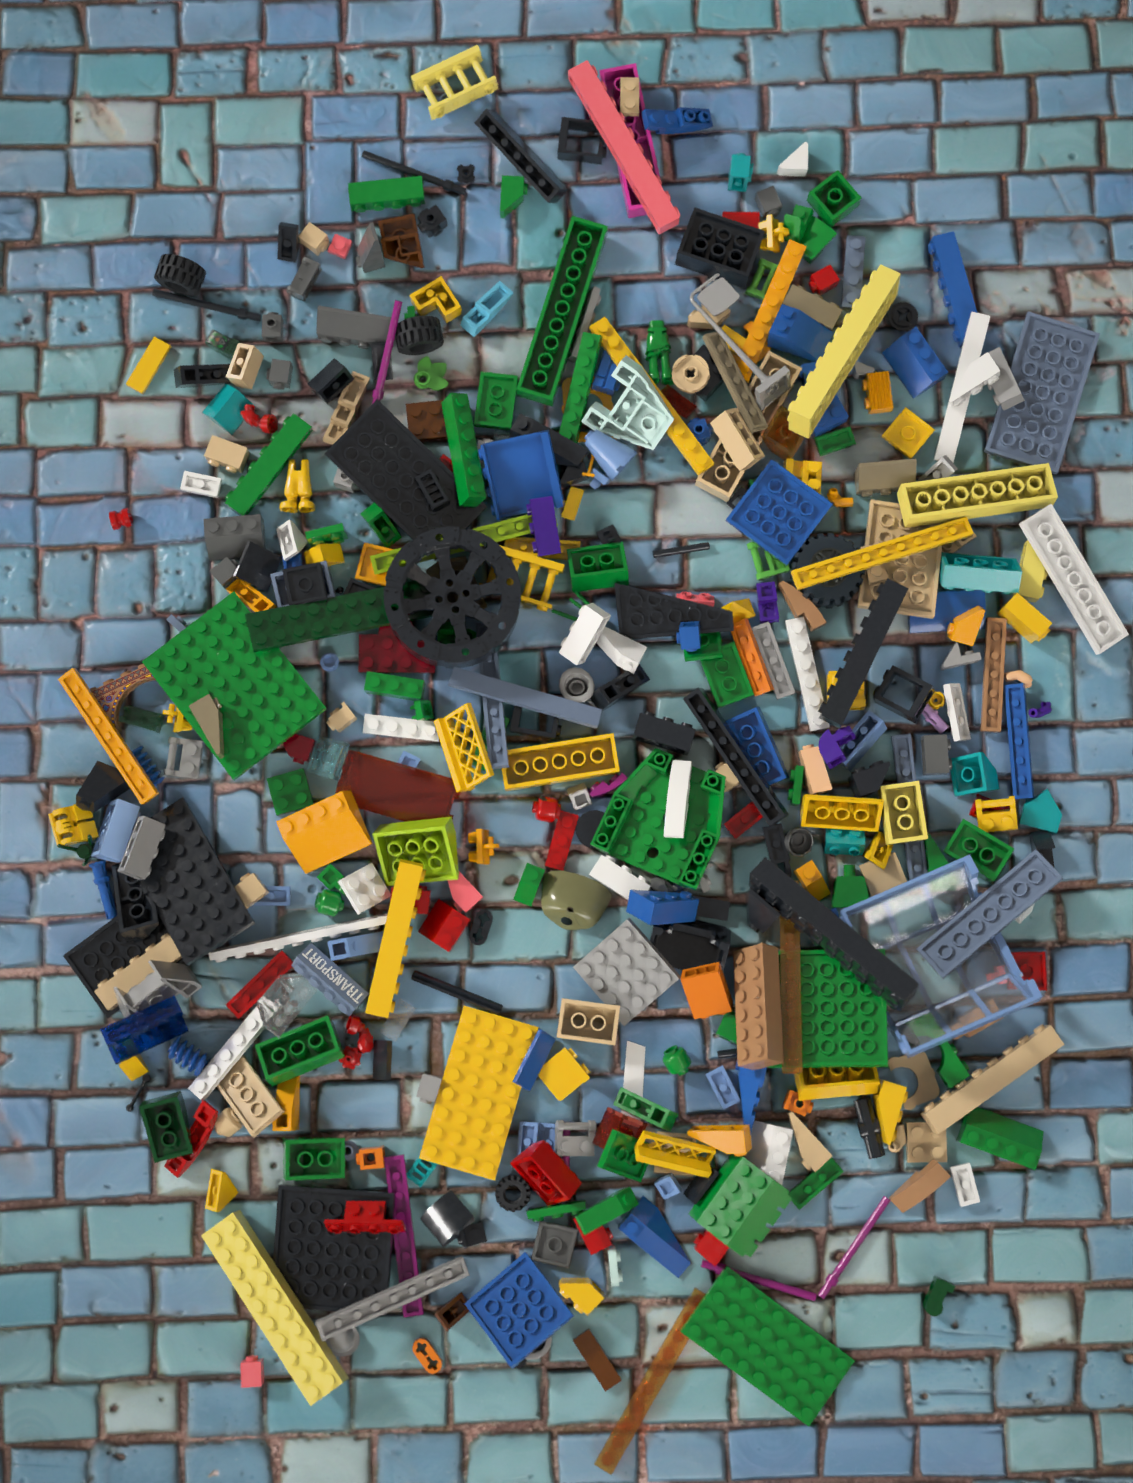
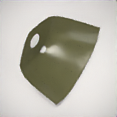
M550 871L544 874L541 906L544 915L563 929H589L599 921L613 895L600 882L567 871ZM567 908H573V912L567 911ZM567 917L573 923L566 925L561 922V918Z

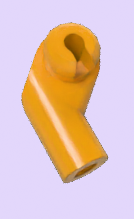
M836 488L828 490L827 498L835 507H853L852 497L842 498Z

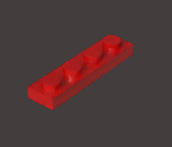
M281 950L226 1006L240 1019L292 968L291 965L294 961Z

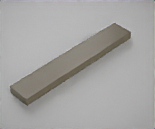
M718 332L704 334L702 339L750 432L766 430L768 424L727 343Z

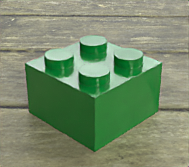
M837 170L811 190L806 201L820 218L832 228L859 206L861 196Z

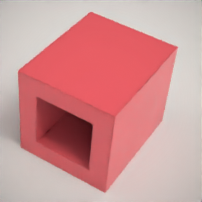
M257 1355L246 1356V1359L240 1363L241 1388L261 1387L264 1384V1359L258 1358Z

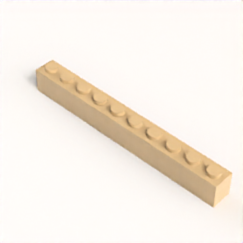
M255 873L245 874L240 878L241 882L235 886L247 909L270 893ZM169 933L161 937L162 941L157 945L153 943L145 949L146 953L141 957L137 955L129 961L130 965L126 968L121 967L113 973L114 977L110 980L105 979L97 985L98 989L94 992L107 1010H113L118 1006L114 992L115 986L128 993L130 988L140 984L150 973H154L148 961L156 960L176 963L182 958Z

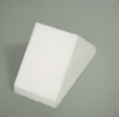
M806 141L779 165L777 171L779 176L806 177L808 170V143Z

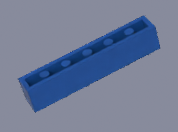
M953 231L932 236L928 244V251L930 255H933V269L939 276L938 286L940 290H943V304L949 311V324L953 325V339L960 348L963 346L971 312L977 313V309Z

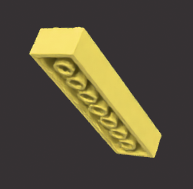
M1049 463L904 483L900 485L897 492L905 528L950 522L966 516L967 519L1042 509L1049 504L1054 505L1058 498Z

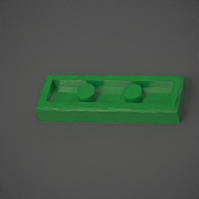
M831 1157L816 1172L812 1171L793 1187L788 1195L792 1197L791 1201L800 1210L844 1171Z

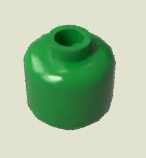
M324 889L321 893L318 892L316 896L315 908H317L320 914L334 917L338 911L342 912L345 901L341 900L339 892Z
M674 1045L664 1051L662 1061L670 1074L681 1076L689 1071L688 1067L691 1065V1059L683 1047Z

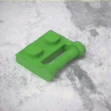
M759 259L757 271L745 294L763 300L778 265L765 259ZM765 269H768L770 273L762 291L757 290Z
M755 542L747 544L756 568L757 581L790 572L789 564L786 566L766 550H764L769 570L764 571L758 552V547L760 546Z

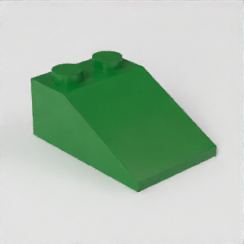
M963 819L943 852L955 861L971 855L979 871L978 877L993 885L1011 858L1014 848Z
M283 1138V1178L285 1181L345 1178V1138Z

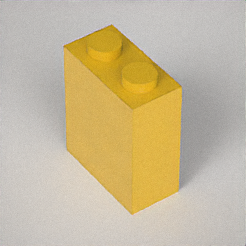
M1018 593L1010 598L997 613L1001 618H1006L1007 623L1030 643L1036 640L1039 642L1051 631L1049 626L1052 622Z

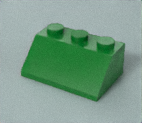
M623 542L566 549L572 592L615 587V583L629 585Z

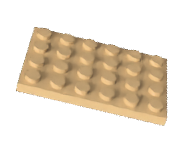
M871 499L869 502L864 546L882 543L943 523L905 528L899 503ZM942 545L884 563L888 579L909 588L896 614L929 619L935 617ZM865 571V575H861V578L864 580L859 587L857 608L868 609L872 599H877L879 594L876 591L880 583L869 585Z

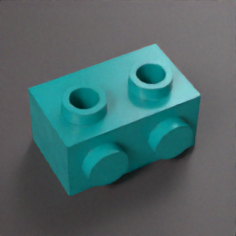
M744 153L732 154L728 191L746 192L747 184L751 182L754 163H750L751 156H747Z

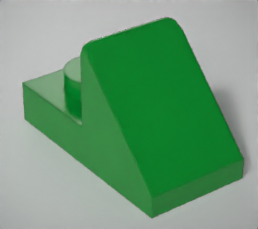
M795 205L791 215H784V228L789 229V235L784 237V241L788 242L790 239L798 243L801 242L814 214L812 208Z

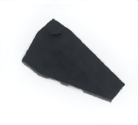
M519 414L510 429L509 438L549 430L556 463L563 466L580 467L588 453V449L538 421Z

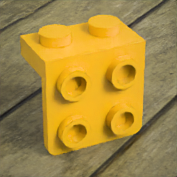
M566 1047L542 1066L538 1075L559 1101H562L582 1083L590 1079L588 1075L590 1073L589 1069L584 1063L580 1065L576 1061L578 1057L571 1048L567 1050Z

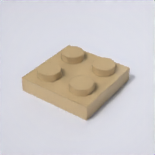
M905 1122L908 1163L930 1162L933 1159L937 1162H947L946 1129L940 1134H934L926 1122Z

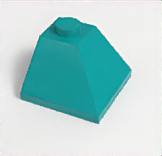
M983 752L951 758L952 769L950 771L955 797L1000 789L997 770Z

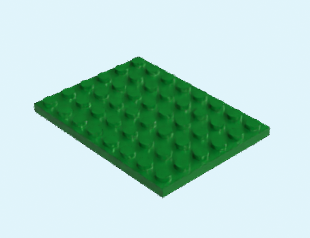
M233 591L144 659L142 663L235 781L327 710V708L279 648L253 652L245 614L251 612ZM208 694L213 699L216 697L222 706L220 711L223 716V758L217 756L189 708V705Z

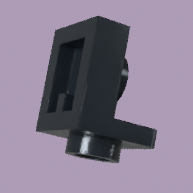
M483 1221L470 1224L461 1230L457 1238L459 1245H463V1248L466 1249L469 1246L487 1242Z

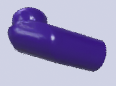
M1041 702V708H1031L1028 712L1029 716L1040 718L1051 713V702Z

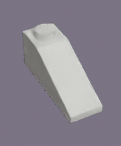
M607 627L603 629L596 642L617 666L633 674L647 649L646 646Z

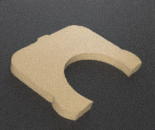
M925 1052L910 1058L906 1054L889 1058L888 1066L890 1071L898 1067H906L912 1070L917 1077V1090L910 1098H907L906 1103H902L904 1109L912 1110L916 1105L938 1097L940 1089L935 1078L934 1069L931 1068Z

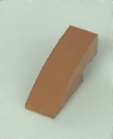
M784 581L778 584V588L794 618L804 617L810 632L823 627L827 623L813 602L802 596V592Z
M933 1159L920 1172L916 1171L889 1199L904 1213L932 1194L951 1176Z

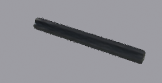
M414 970L411 976L413 981L495 1014H500L502 1011V1004L417 970Z

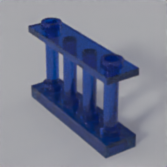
M175 995L100 1029L116 1065L189 1031Z

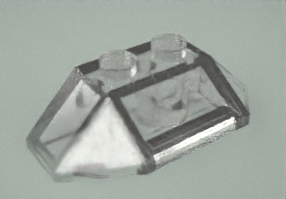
M301 974L279 975L256 1003L263 1026L279 1038L318 989L313 987Z

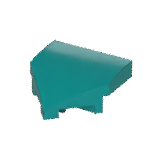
M1048 788L1034 798L1026 800L1019 818V824L1054 833L1058 832L1062 813Z

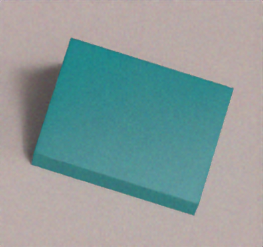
M225 384L202 413L233 435L244 421L240 411H245V405L254 404L239 390Z

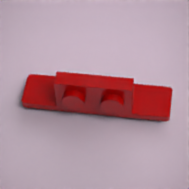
M346 1201L344 1219H325L324 1222L327 1230L335 1234L341 1232L353 1234L360 1232H370L372 1234L389 1232L391 1234H398L406 1231L403 1220H385L386 1201Z

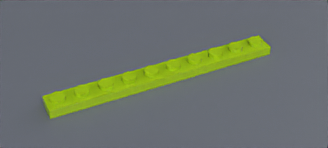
M523 515L472 530L485 534L495 542H500L530 534L529 523H532L531 515ZM401 548L370 556L374 574L388 572L391 562ZM450 549V555L463 552L464 549ZM435 553L428 556L425 555L419 563L436 559ZM403 560L400 563V566H406V561Z

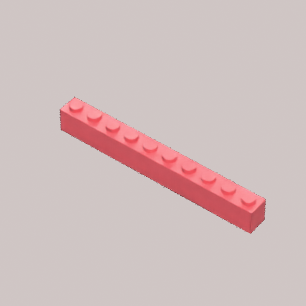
M588 60L568 70V80L660 235L679 224L680 212L676 206L673 207L671 204V197L667 190H663L660 177L653 173L650 160L645 159L643 156L644 152L639 143L636 144L633 139V131L630 127H626L624 123L625 118L615 108L616 103L613 97L608 96L605 83L598 79V72L595 66H591Z

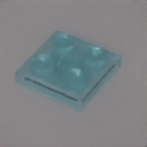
M318 736L306 772L338 781L350 744Z

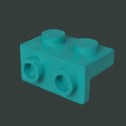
M825 828V854L863 855L865 831Z

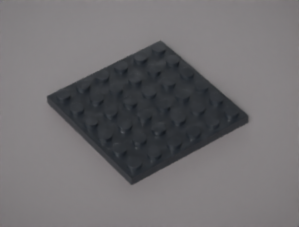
M278 1185L273 1261L304 1309L336 1312L390 1287L393 1234L389 1232H380L378 1234L370 1232H360L358 1234L341 1232L335 1234L327 1230L324 1222L325 1219H344L346 1201H386L385 1220H394L396 1193Z

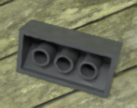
M318 305L316 333L318 339H321L324 343H332L333 341L339 342L343 346H350L352 344L358 345L361 349H368L369 347L371 348V342H386L391 317Z

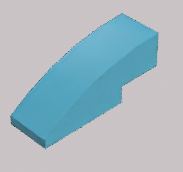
M499 281L475 303V307L462 317L460 326L475 337L503 308L514 292Z

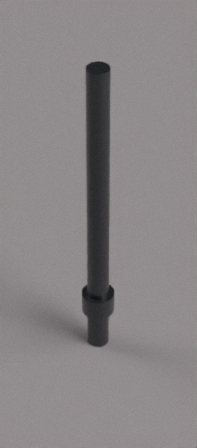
M365 150L362 153V158L410 176H422L424 181L440 186L445 191H453L464 196L466 194L467 188L456 185L451 180L437 178Z
M153 289L152 296L238 316V319L242 320L250 319L261 322L262 314L249 312L248 309L241 307L237 309L158 289Z

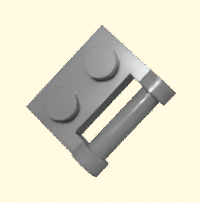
M169 737L168 743H170L167 768L164 769V775L199 779L204 742ZM177 745H183L179 771H175Z
M556 1120L555 1153L558 1156H594L596 1121L563 1122V1120ZM587 1130V1136H563V1131Z

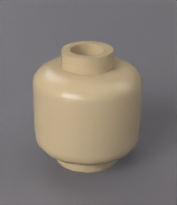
M228 1107L218 1114L214 1129L221 1136L231 1137L242 1128L243 1123L233 1109Z

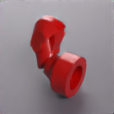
M248 404L244 406L245 411H240L244 421L250 426H259L264 433H275L277 431L278 420L275 415L266 414L260 418L254 411V405Z
M352 1014L347 1021L345 1033L351 1035L359 1033V1040L357 1042L358 1052L362 1054L371 1052L374 1046L373 1036L370 1034L369 1028L365 1027L360 1017Z

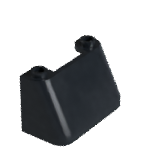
M700 920L652 926L649 940L673 968L684 970L720 962L722 970H724L730 947L731 930L721 925Z

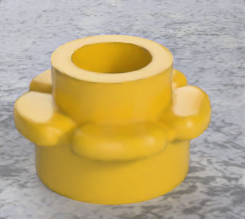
M935 691L928 702L934 710L943 707L945 704L944 695L939 691Z

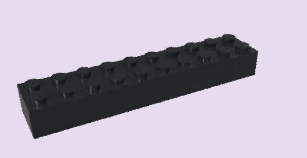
M764 857L750 872L749 889L763 897L770 906L775 907L783 919L793 922L795 924L794 927L799 932H805L813 944L824 948V952L830 958H836L843 969L854 973L855 978L860 983H866L874 995L884 998L886 1004L891 1009H897L900 1012L914 997L919 986L918 982L768 858Z

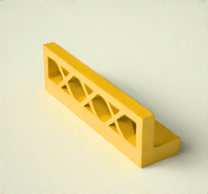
M643 1130L634 1146L636 1161L705 1178H709L712 1173L710 1162L716 1153V1148L645 1130ZM646 1138L655 1141L650 1144L644 1143ZM669 1143L673 1146L669 1148H663L661 1145ZM683 1148L691 1149L690 1151L685 1153L679 1151ZM702 1152L708 1153L706 1158L698 1156L697 1154Z

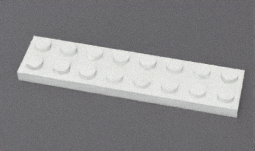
M1047 505L1019 523L1023 533L1095 654H1101L1128 636L1126 628L1053 505Z

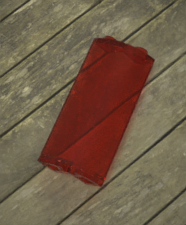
M350 749L345 758L342 774L338 780L335 792L337 794L341 791L351 790L359 809L405 822L452 817L453 820L454 815H451L455 799L459 800L461 792H456L452 778Z

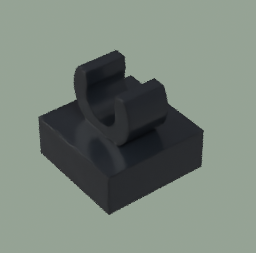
M613 524L596 532L601 544L622 542Z

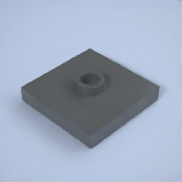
M544 1220L539 1221L531 1260L569 1269L578 1229Z

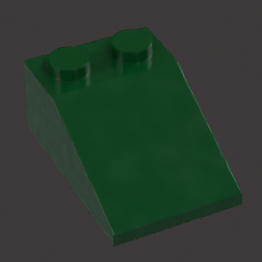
M181 1091L145 1100L141 1103L139 1108L155 1163L194 1152L187 1110Z

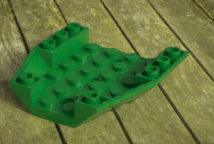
M655 748L614 792L590 845L617 860L681 887L697 890L720 839L726 776L709 769L706 772L692 766L688 798L689 808L684 838L664 837V817L672 760L677 759L672 754ZM657 849L659 852L658 856L650 858L648 856L649 850Z

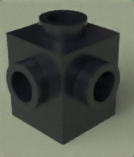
M437 205L430 209H424L418 216L419 224L417 226L421 233H426L429 238L438 236L448 226L447 219Z

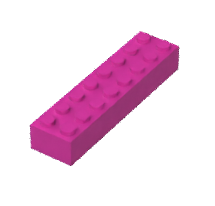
M636 63L599 70V80L605 83L606 92L609 97H613L618 113L620 112L621 77L639 78ZM639 81V116H624V123L627 128L630 127L633 131V139L636 144L639 143L641 145L645 159L650 160L653 173L660 177L650 130H645L641 112L645 109ZM617 164L628 219L647 215Z

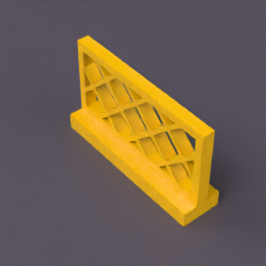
M466 703L444 718H438L434 721L457 793L472 791L476 785L494 775L471 703ZM465 710L468 715L467 721L463 719ZM462 723L466 725L464 733L460 731ZM470 729H472L474 733L473 739L469 737ZM468 741L471 743L470 751L466 749ZM476 746L480 751L479 757L475 755ZM473 759L477 761L476 769L472 767ZM482 764L485 766L486 774L481 773Z

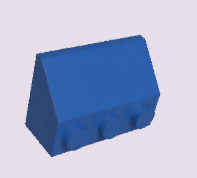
M917 327L899 337L882 352V355L913 399L942 381L948 374V371Z

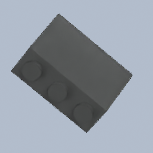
M261 514L203 519L204 536L210 561L223 560L226 557L229 559L241 558L248 541L266 549L264 519Z

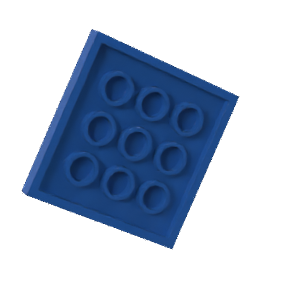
M771 459L725 521L787 566L832 507L833 503Z
M524 1252L464 1303L511 1368L517 1366L574 1317V1314L534 1261L531 1260L527 1252Z

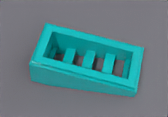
M418 1157L407 1172V1178L421 1188L438 1164L428 1161L432 1164L430 1168ZM418 1164L428 1172L425 1174L417 1168ZM415 1171L423 1177L422 1180H419L412 1172Z

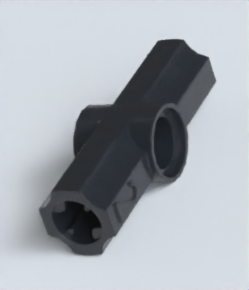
M870 1097L853 1101L858 1118V1130L861 1138L864 1140L868 1159L885 1156L880 1136V1124L877 1117H875Z

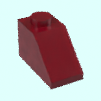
M294 734L283 745L288 755L293 758V762L304 765V762L310 763L316 741Z

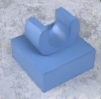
M593 468L591 471L595 476L590 486L595 490L601 484L608 485L611 479L599 468Z

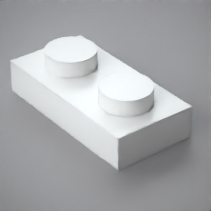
M184 471L180 489L181 491L218 498L222 479Z
M970 1163L950 1167L959 1205L963 1207L979 1203L980 1198Z

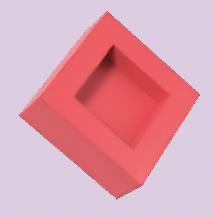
M335 234L328 248V253L346 259L353 242L350 239Z

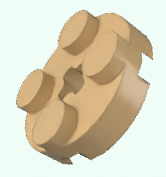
M683 355L675 361L672 368V380L675 386L688 394L702 390L710 378L707 362L698 355ZM695 370V376L689 378L686 377L688 375L687 371Z

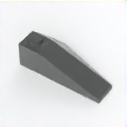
M373 222L369 223L357 249L359 256L355 257L358 267H362L364 273L385 267Z

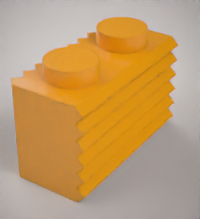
M889 371L867 373L862 380V390L866 391L867 398H864L865 409H868L869 414L891 412L894 407Z

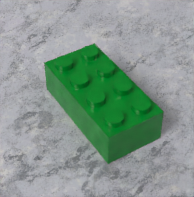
M328 1015L255 1045L265 1079L272 1087L345 1057L334 1022Z

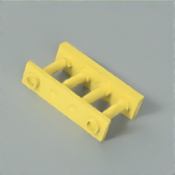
M478 45L411 76L416 92L423 90L431 103L428 110L432 120L441 118L453 110L498 90L495 75L488 78L480 65L482 56ZM470 67L474 68L481 80L480 83L473 86L470 85L463 70ZM455 74L465 89L454 94L447 81V78ZM440 82L448 98L440 102L437 101L430 86Z

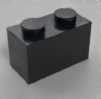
M334 358L307 384L315 395L328 405L354 380V377L344 365Z

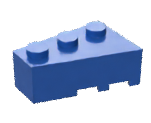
M630 890L626 912L649 925L695 922L699 899L693 897L692 893L687 891L679 893Z

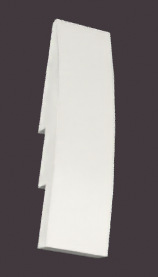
M672 760L664 837L684 838L689 808L688 798L691 786L692 761Z

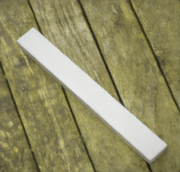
M971 312L950 398L970 364L981 355L990 320L988 315ZM970 395L966 397L965 402L958 406L954 405L951 407L948 402L934 460L939 461L943 456L947 455L954 462Z

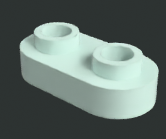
M608 1246L611 1287L619 1286V1282H623L622 1269L618 1270L617 1262L621 1261L620 1249L616 1250L615 1246Z

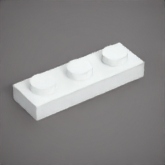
M960 683L943 685L944 697L947 703V714L950 719L954 741L970 740Z

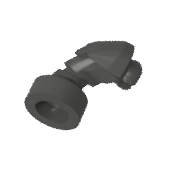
M657 876L652 878L650 884L652 891L680 892L689 889L674 883L670 884Z

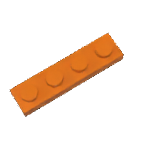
M748 618L734 623V631H731L754 696L757 697L774 690Z

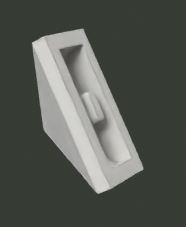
M288 520L276 529L284 561L295 556L308 543L305 536L292 520Z

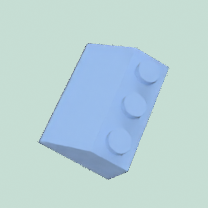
M121 799L113 800L108 804L98 833L99 837L96 838L91 857L116 863L122 861L133 832V826L141 815V812H139L140 806Z

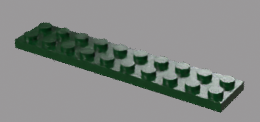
M416 581L406 582V585L403 587L404 599H418L430 594L425 587ZM384 587L335 596L324 601L294 604L245 614L253 652L389 626L384 606ZM397 604L391 606L393 611H397L399 608ZM417 611L408 615L411 621L432 617L434 611Z

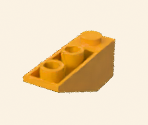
M297 1076L277 1086L275 1099L285 1112L272 1122V1131L299 1130L300 1076Z

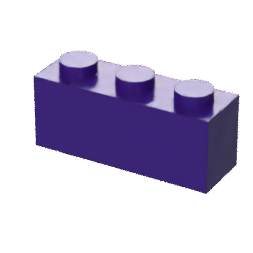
M553 497L529 499L526 509L527 515H531L532 523H529L530 534H534L535 542H532L533 553H537L538 557L560 554L561 548Z

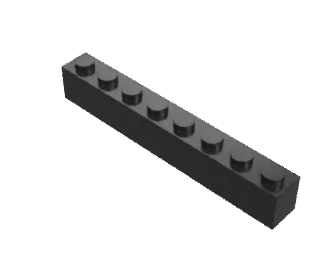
M888 578L885 583H880L876 591L879 595L876 600L872 599L868 610L871 612L868 617L864 616L860 624L862 630L860 634H855L851 642L854 644L853 649L846 652L843 659L846 663L843 668L839 667L835 675L837 681L835 685H830L826 693L829 698L827 702H822L818 710L821 713L819 719L837 728L843 725L909 588Z
M697 688L684 697L683 700L767 824L774 826L789 815L705 690Z

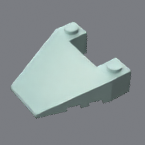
M626 355L611 375L627 386L613 409L610 411L596 401L581 422L594 431L599 430L604 434L614 436L613 438L627 440L632 444L654 450L673 422L674 417L643 367Z

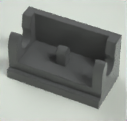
M303 257L302 264L290 286L287 287L286 293L305 302L322 271L320 263Z

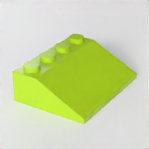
M452 817L380 824L372 833L386 886H394L400 859L423 864V869L426 870L424 881L419 883L459 879L456 832Z

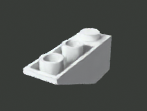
M988 352L970 364L949 400L951 407L962 404L966 401V397L971 394H978L983 386L986 384L991 385L999 379L1000 370Z

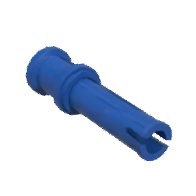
M106 860L89 864V867L92 868L95 878L93 881L98 886L106 919L109 920L118 916V912L109 881L111 877L107 874Z

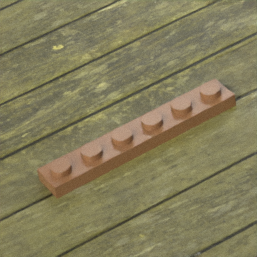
M986 618L980 731L1001 732L1006 618Z

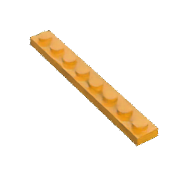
M790 239L742 348V351L755 364H757L768 338V333L807 247ZM738 357L736 363L745 381L748 383L753 371Z
M70 669L58 679L141 805H145L159 794L158 790L77 669Z

